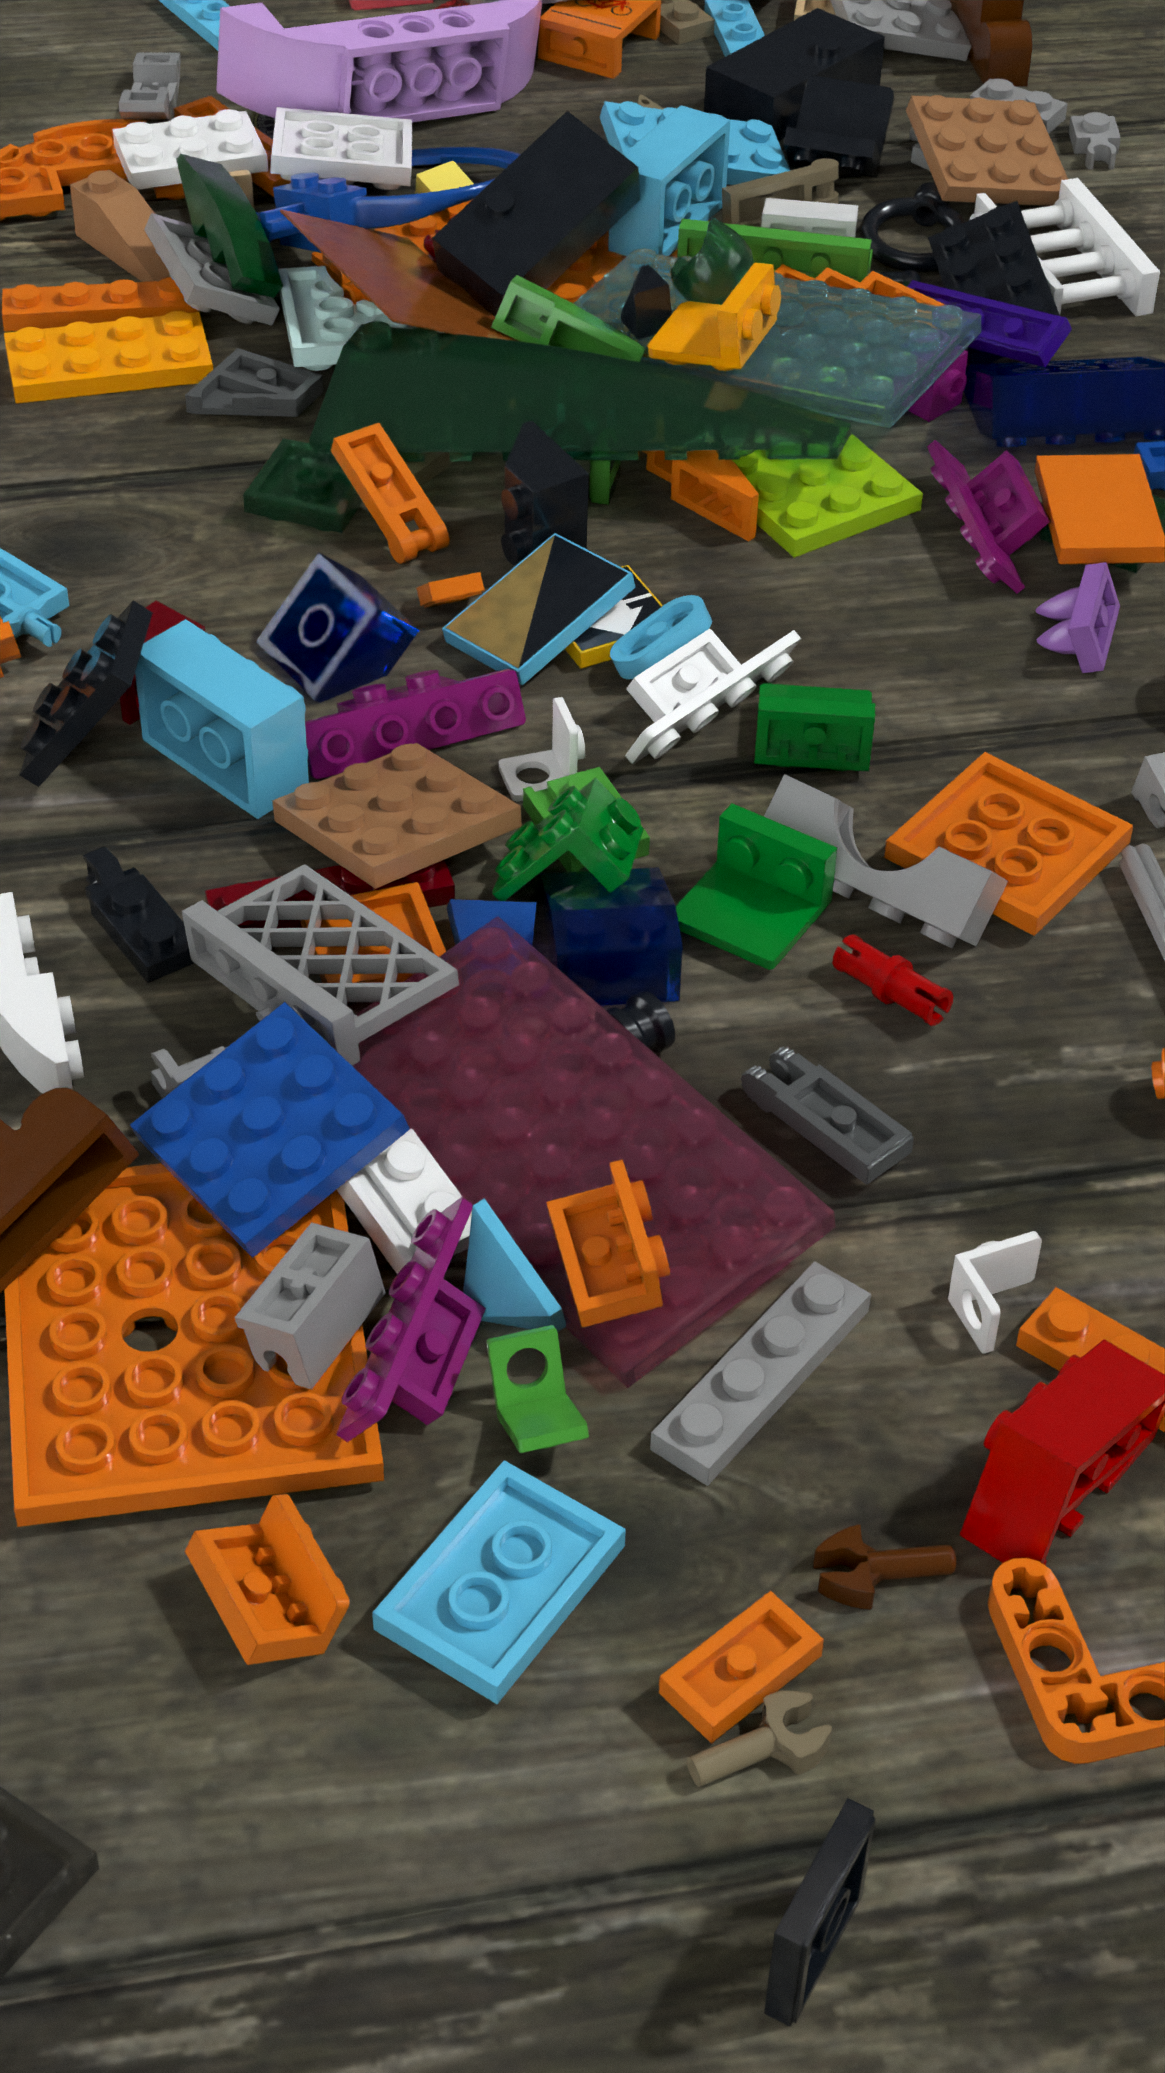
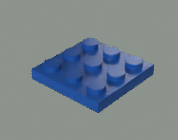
M286 1002L272 1011L130 1124L142 1144L252 1258L410 1130L404 1115Z

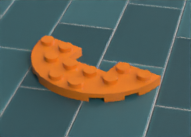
M102 119L70 123L33 133L34 142L20 148L11 143L0 150V221L11 216L29 214L40 217L49 215L53 211L65 210L61 187H70V184L88 178L91 173L96 171L110 170L129 182L114 147L112 129L125 128L130 123L146 122V120ZM182 184L153 188L157 199L179 200L185 198Z

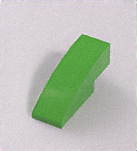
M518 275L510 281L491 328L535 348L533 353L570 371L575 369L591 381L623 396L626 395L646 350L645 347L596 316Z

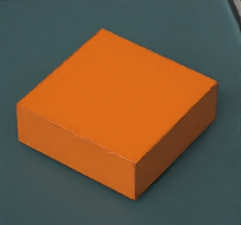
M481 572L428 582L417 587L420 606H424V608L471 599L485 591Z

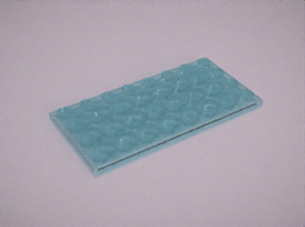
M637 249L629 253L625 259L573 303L646 348L635 376L885 428H891L981 333V314L962 311L961 308L954 305L934 306L918 303L910 297L891 298L871 294L869 290L862 288L848 290L827 286L825 282L820 280L800 281L784 278L782 274L774 272L775 285H778L781 290V304L777 313V321L741 369L720 371L709 365L693 363L683 365L668 364L665 360L653 359L648 355V344L655 335L638 340L621 322L622 309L641 266L648 264L669 284L672 313L681 303L687 301L722 305L747 271L741 270L739 266L733 264L714 265L698 262L696 258L690 256L676 258L660 255L652 249Z

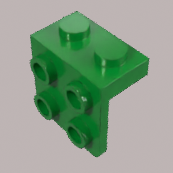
M594 778L581 790H578L575 786L569 787L550 805L548 811L551 814L537 825L532 821L526 822L507 840L505 846L509 851L495 869L499 876L492 895L498 901H505L568 850L610 893L629 879L644 830L641 826L639 815L623 798L616 799L597 778Z

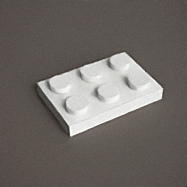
M222 110L212 116L197 118L178 116L168 122L154 124L133 122L125 128L112 129L114 147L129 183L137 190L182 184L176 162L180 153L222 164L228 172L248 170L252 174L268 171L267 153L246 111Z

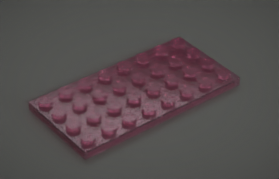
M499 916L439 956L457 969L458 986L358 1043L361 1061L354 1064L353 1067L404 1115L409 1128L414 1130L463 1198L473 1205L485 1198L562 1308L566 1328L627 1388L636 1383L836 1227L835 1214L832 1209ZM415 973L403 982H419L428 977V975L425 973ZM373 1002L356 1015H362L379 1005L380 1002ZM623 1159L630 1183L643 1180L648 1195L653 1220L643 1223L647 1237L660 1234L668 1259L670 1275L659 1278L663 1306L582 1328L546 1202L613 1184L609 1163Z

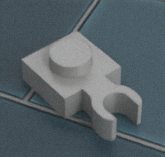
M1099 112L1087 113L1084 116H1071L1068 133L1074 154H1086L1085 166L1089 170H1093L1094 161H1103L1108 164L1109 170L1114 169L1116 154L1119 153L1121 140L1115 117Z

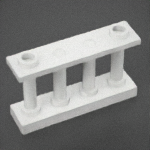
M1079 178L1061 180L1059 199L1053 206L1021 211L1028 229L1054 224L1062 229L1061 231L1030 235L1037 254L1075 247L1082 253L1042 261L1039 258L1059 315L1061 305L1115 295L1125 303L1135 316L1153 314L1160 271ZM986 193L977 194L975 212L970 216V220L997 207ZM1094 271L1103 277L1061 285L1056 279L1058 277Z

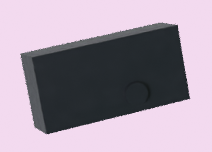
M816 8L707 66L704 112L718 114L731 120L745 122L752 119L760 120L768 125H772L779 142L785 139L787 127H797L804 91L809 78L819 76L880 85L885 36Z
M569 111L565 112L432 237L437 270L449 280L462 287L482 307L496 317L510 281L516 275L547 289L640 201L639 167Z

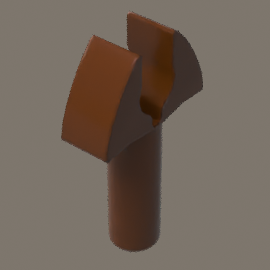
M854 1525L833 1534L816 1548L813 1568H829L844 1565L853 1569L850 1572L820 1573L818 1592L838 1603L870 1610L873 1607L874 1587L881 1580L950 1575L956 1569L957 1559L955 1551L950 1545L877 1551L863 1543L861 1525Z

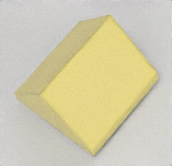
M450 161L416 174L415 194L473 185L474 183L454 161Z

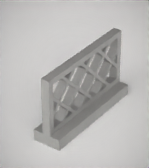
M305 864L218 911L203 900L182 910L190 957L195 964L258 1011L265 1008H271L274 1011L286 1002L352 1066L361 1061L358 1043L459 985L457 969ZM304 889L315 896L314 901H284ZM348 919L352 922V927L320 928L322 920ZM246 920H266L264 928H239L237 926ZM279 920H309L308 928H277ZM347 946L345 955H314L315 947ZM359 946H386L391 949L390 954L358 955ZM272 947H303L301 955H276L271 951ZM398 973H425L428 975V977L419 982H396ZM309 974H341L339 983H315L309 979ZM353 974H386L384 983H352ZM347 1002H380L379 1005L360 1016L355 1015L353 1010L347 1007Z

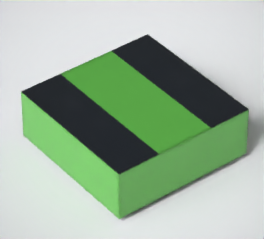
M603 430L590 459L589 496L593 503L610 504L620 477L621 432Z

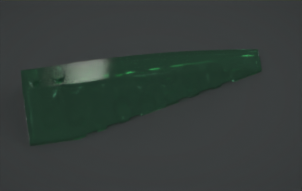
M375 321L362 324L342 347L309 439L310 450L332 453L331 447L334 438L380 423L404 462H424L425 452H449L450 461H472L473 453L501 452L503 461H507L522 424L532 420L575 461L639 460V451H664L665 460H687V451L716 450L718 460H737L740 457L752 454L755 450H765V455L768 459H838L851 435V424L753 391L651 364L550 345L461 334L454 335L420 327L413 329L390 327L385 322Z

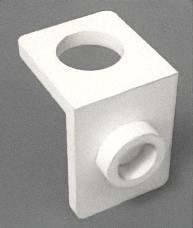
M563 697L553 698L552 750L499 760L500 774L513 801H523V788L531 786L536 792L546 789L547 781L577 773L578 760L585 758V742L581 728L575 724ZM527 768H538L547 772L549 777L544 782L529 784L519 780L517 774Z
M1036 1231L999 1242L989 1241L973 1250L955 1255L948 1300L982 1354L994 1351L1001 1314L999 1305L992 1294L1030 1283L1035 1278L1042 1239ZM972 1300H977L981 1312L982 1324L975 1314Z

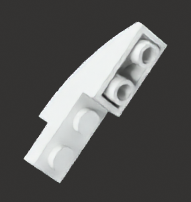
M13 892L0 894V1047L20 1074L42 1094L55 1088L67 1087L73 1090L72 1080L84 1078L78 1040L65 1042L64 1035L76 1033L70 996L57 998L53 972L39 974L37 957L24 959L23 953L35 952L29 915L17 917Z

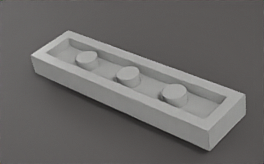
M814 1261L651 1432L650 1450L708 1486L869 1312L871 1293Z

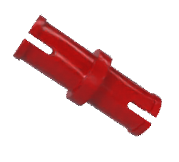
M851 934L842 940L844 945L853 949L851 954L839 946L836 948L832 962L833 967L870 987L873 997L886 1005L895 1002L922 1018L930 1026H936L944 1019L942 1015L933 1011L935 1006L947 1014L950 1011L954 998L953 992L945 987L942 988L913 971L912 963L902 956L894 955L889 957L864 942L855 934Z

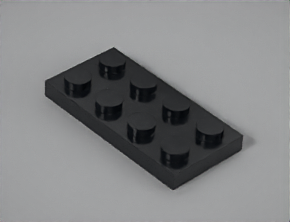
M1017 200L1002 207L993 208L981 216L959 225L948 227L942 232L928 237L944 288L1060 316ZM965 347L973 370L1004 358L1003 356Z

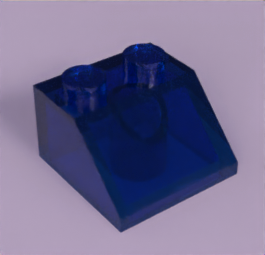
M318 553L256 643L314 700L322 703L387 676L420 630L360 574Z

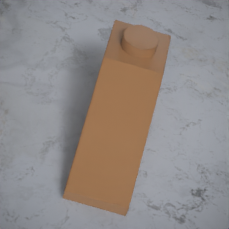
M110 170L93 172L88 178L70 184L76 236L141 282L160 281L170 277L168 269L161 257L155 252V247L144 230L151 213L154 212L133 185Z

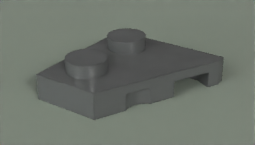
M237 348L185 394L186 410L192 414L298 417L323 393V375Z

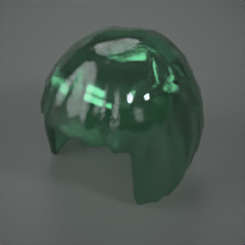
M712 218L708 224L707 234L700 251L689 261L679 257L670 270V279L677 291L686 300L722 305L754 264L752 251L746 241L736 231L721 221Z

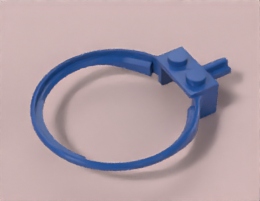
M484 147L413 149L412 166L445 164L454 161L455 163L484 164L506 169L520 154L503 149ZM300 173L290 177V184L273 187L276 209L260 212L259 220L268 241L280 238L281 245L322 253L280 212V209L367 229L391 227L413 222L452 206L473 200L494 179L435 192L395 196H366V188L347 185L346 178L335 177L325 179L319 178L318 173Z

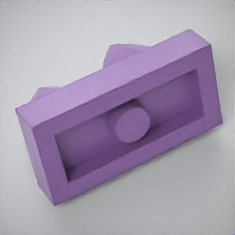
M1107 562L1085 565L1079 587L1066 590L1050 598L1035 609L1036 613L1043 617L1061 621L1037 638V643L1056 653L1076 654L1082 673L1104 670L1120 609Z

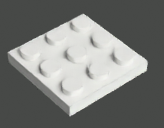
M277 107L271 153V174H280L283 179L291 181L290 177L292 175L318 173L319 178L341 177L346 178L347 185L353 184L354 181L368 182L384 190H395L400 188V186H410L412 120Z

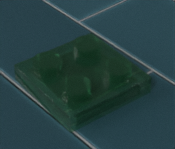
M285 438L282 439L243 494L244 512L265 516L275 521L283 520L311 526L321 531L339 533L344 531L363 502L333 456L331 448Z

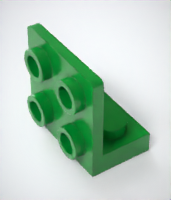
M761 684L759 689L754 764L869 772L876 704L872 703V693L868 690Z
M731 803L719 816L717 860L715 864L669 913V926L765 969L772 970L832 902L838 847Z

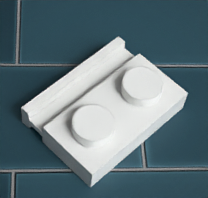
M412 1128L337 1189L397 1274L411 1261L417 1247L411 1243V1239L422 1219L431 1210L436 1209L442 1212L462 1197ZM472 1211L453 1255L468 1249Z

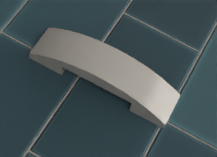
M180 53L136 54L133 62V86L131 90H123L119 100V112L123 119L171 120L173 118L179 91Z

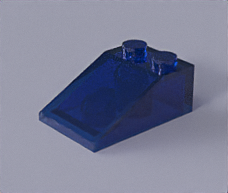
M659 867L631 869L629 879L611 893L590 871L540 874L556 1008L626 1004L629 997L641 991L652 993L661 1002L680 1001L683 946L676 906Z

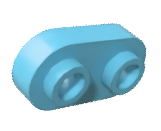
M686 595L671 600L619 638L610 650V657L619 675L624 679H634L637 675L707 631L712 624V619L704 601L696 595Z

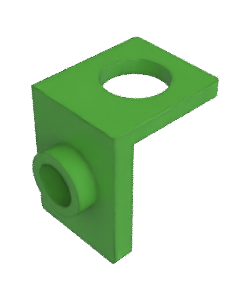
M554 1325L487 1339L486 1344L497 1418L519 1453L547 1449L589 1437L587 1422L566 1394L558 1332ZM525 1348H534L542 1352L545 1357V1368L542 1375L536 1381L529 1384H517L508 1378L507 1364L513 1354Z

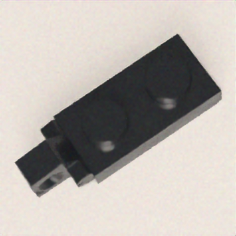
M105 846L83 855L88 870L86 881L89 886L85 887L86 896L90 901L91 914L147 983L194 964L190 957L184 922L144 874L140 875L139 871L134 867L123 871L118 859Z

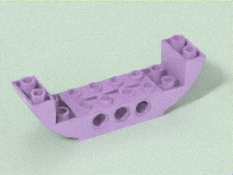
M499 0L497 2L285 29L263 3L221 7L216 91L240 106L272 118H276L277 107L409 119L412 122L500 110L501 103L518 94L525 88L532 77L543 0Z

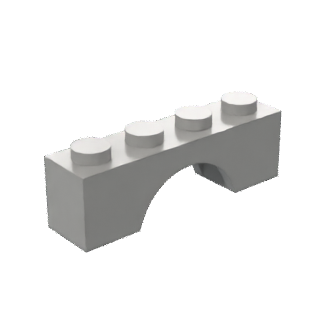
M784 774L764 817L838 847L833 885L834 892L849 899L855 888L872 896L873 898L868 908L885 917L901 923L905 913L922 920L925 923L920 931L921 934L952 949L958 938L977 946L1008 880L941 847H938L924 860L909 868L897 871L872 869L862 858L854 840V808L835 797Z

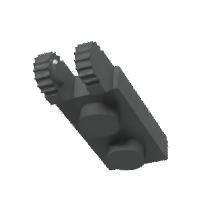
M782 1046L770 1054L771 1058L768 1059L770 1061L769 1066L774 1075L767 1073L765 1068L762 1069L760 1066L756 1067V1065L741 1074L740 1080L742 1081L743 1091L752 1102H756L757 1106L766 1113L773 1111L774 1115L866 1185L912 1153L914 1137L909 1130L820 1064L818 1066L813 1065L799 1053L796 1054L793 1049H789L788 1046L786 1048Z

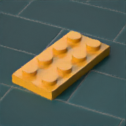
M173 311L165 316L147 318L126 316L116 321L91 324L79 321L63 327L45 329L25 327L17 332L4 333L15 404L197 384L213 370V363L199 312Z

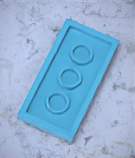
M604 101L600 120L608 143L624 154L638 140L642 139L662 120L675 111L676 108L669 107L662 110L642 107L630 101H625L621 104ZM712 114V115H716V116L725 118V117H723V116H721V115H718V114ZM729 119L727 184L736 185L790 171L772 125L754 119L747 122Z

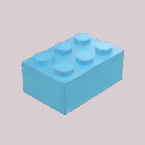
M681 105L623 154L639 167L640 201L608 230V251L659 266L678 248V233L682 218L708 221L722 208V188L727 186L729 119Z
M186 619L143 644L135 670L143 741L256 819L273 810L272 800L290 794L298 786L309 783L305 728L306 708L304 696L299 694L295 688L282 683L261 669L254 661L244 658L221 643L217 637L206 633Z

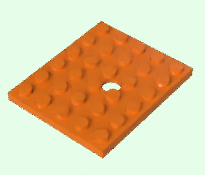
M162 1163L127 1167L4 1289L13 1497L17 1527L384 1481V1464L377 1422L349 1442L336 1435L347 1410V1407L342 1404L343 1394L354 1376L361 1369L365 1368L368 1361L363 1324L311 1390L295 1385L287 1371L288 1365L286 1361L276 1352H274L276 1354L275 1364L268 1372L263 1370L252 1355L244 1329L238 1328L234 1318L311 1222L349 1232L344 1199L337 1189L252 1258ZM145 1317L164 1318L166 1326L177 1332L176 1337L169 1345L156 1351L133 1349L126 1344L124 1338L134 1331L136 1321Z

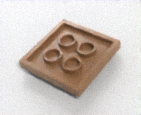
M911 95L906 112L942 201L976 202V196L980 193H986L993 203L1009 204L1017 200L1020 205L1053 206L1059 199L1061 180H1067L1068 177L1035 102L1024 100H987L980 97L966 99L948 98L940 95Z
M418 743L400 745L394 748L390 754L367 763L350 765L340 774L320 782L302 784L294 792L272 800L275 822L375 889L522 826L520 805Z

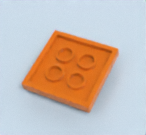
M984 752L886 840L884 858L903 868H909L924 860L938 847H941L993 871L1008 880V883L992 914L1035 936L1130 843L1133 825Z

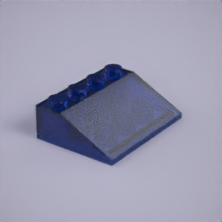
M1150 356L1050 360L1046 367L1026 362L966 364L965 375L967 382L963 390L980 434L996 439V446L998 447L1026 446V437L1045 436V444L1076 443V435L1094 434V441L1121 442L1125 441V432H1144L1143 439L1165 440V360Z

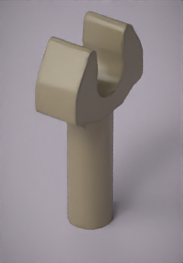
M780 1690L764 1697L762 1721L757 1729L687 1757L688 1770L694 1783L701 1787L772 1757L789 1766L795 1774L799 1775L815 1768L830 1747L832 1727L828 1724L812 1728L804 1734H795L788 1731L786 1728L788 1725L797 1724L811 1715L813 1695L808 1692Z

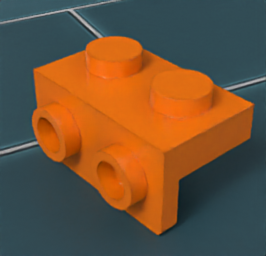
M623 1159L609 1163L613 1184L546 1202L582 1328L663 1306L659 1278L670 1275L668 1259L660 1234L647 1237L643 1223L653 1220L648 1195L643 1180L630 1183Z
M288 1494L273 1495L257 1524L194 1531L185 1550L188 1559L246 1665L324 1654L349 1608L350 1600L343 1583L335 1575L314 1539L309 1525L303 1520Z

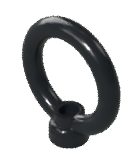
M927 182L918 187L913 197L890 199L874 206L862 219L859 233L860 238L872 239V257L880 263L901 271L933 272L938 270L933 252L909 253L895 249L880 238L878 228L887 220L901 216H912L922 226H932L938 222L946 228L966 221L958 212L949 207L951 201H942L936 184L934 182Z

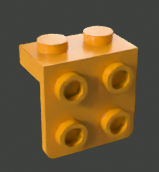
M754 262L722 305L693 301L681 303L649 342V357L665 360V362L672 365L693 363L709 365L720 371L741 369L777 321V313L781 304V290L778 285H775L774 264Z

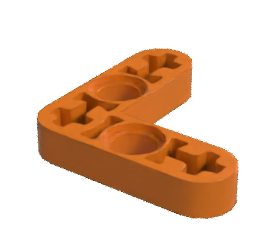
M1013 1558L1002 1563L995 1570L988 1598L989 1614L1040 1736L1049 1751L1061 1760L1073 1764H1082L1165 1746V1719L1151 1721L1142 1718L1134 1712L1129 1702L1133 1696L1146 1693L1158 1696L1165 1701V1662L1100 1676L1058 1579L1051 1569L1041 1562L1029 1558ZM1021 1588L1026 1598L1036 1597L1033 1611L1034 1623L1028 1625L1030 1613L1026 1603L1020 1595L1010 1596L1012 1589ZM1040 1646H1052L1064 1652L1069 1658L1071 1665L1060 1672L1046 1671L1032 1661L1029 1653ZM1107 1704L1112 1705V1713L1105 1714ZM1066 1714H1075L1080 1723H1092L1090 1732L1081 1733L1075 1723L1064 1724Z

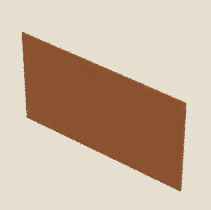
M280 209V212L392 322L523 349L526 348L520 341L491 328L495 318L462 287L438 271L437 264L409 238Z

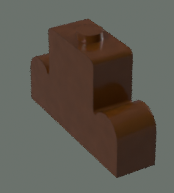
M949 0L952 4L951 10L959 18L971 44L968 58L982 83H986L991 78L1008 80L1016 87L1027 86L1032 55V32L1029 22L1026 19H1022L1024 0Z
M67 1087L52 1089L36 1098L25 1110L21 1120L22 1125L18 1130L12 1129L0 1119V1293L140 1155L105 1112L75 1090Z

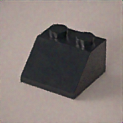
M532 420L522 424L505 464V489L501 493V502L505 511V534L501 537V545L506 559L512 565L519 564L554 533L587 549L589 473Z

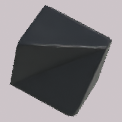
M648 264L641 266L621 313V322L638 340L656 335L672 315L669 284Z

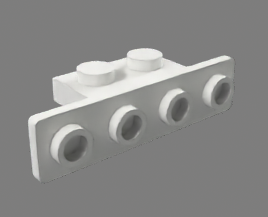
M708 629L634 677L626 690L654 723L640 734L626 753V758L632 765L649 753L654 759L660 758L681 739L679 733L687 728L693 733L700 731L718 715L719 710L717 708L725 702L731 708L737 706L756 689L757 685L755 682L762 677L768 683L774 681L794 662L789 654L800 642V636L793 630L741 665L715 633Z

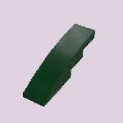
M180 153L176 162L194 235L208 238L213 262L227 265L232 289L274 298L283 287V283L268 238L257 213L242 188L222 164Z

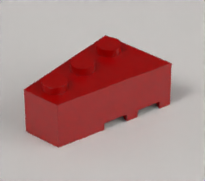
M1105 1339L1081 1358L1075 1354L1072 1355L1062 1366L1053 1381L1048 1385L1043 1382L1037 1383L1027 1395L1022 1406L1013 1413L1008 1410L1002 1411L992 1423L983 1444L984 1448L989 1450L990 1453L959 1536L1002 1563L1013 1558H1029L1039 1561L1046 1566V1557L1056 1532L1059 1530L1072 1537L1083 1524L1085 1516L1076 1511L1081 1502L1095 1488H1099L1108 1494L1155 1438L1165 1414V1374Z

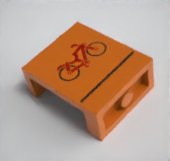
M568 0L557 2L540 16L538 59L614 79L621 73L622 40L629 33L655 40L660 36L661 0Z

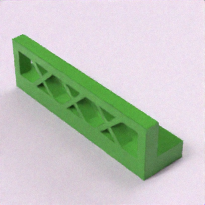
M682 218L678 233L677 271L743 278L754 262L774 264V271L784 264L814 279L828 267L861 282L870 272L873 253L871 249L872 239Z

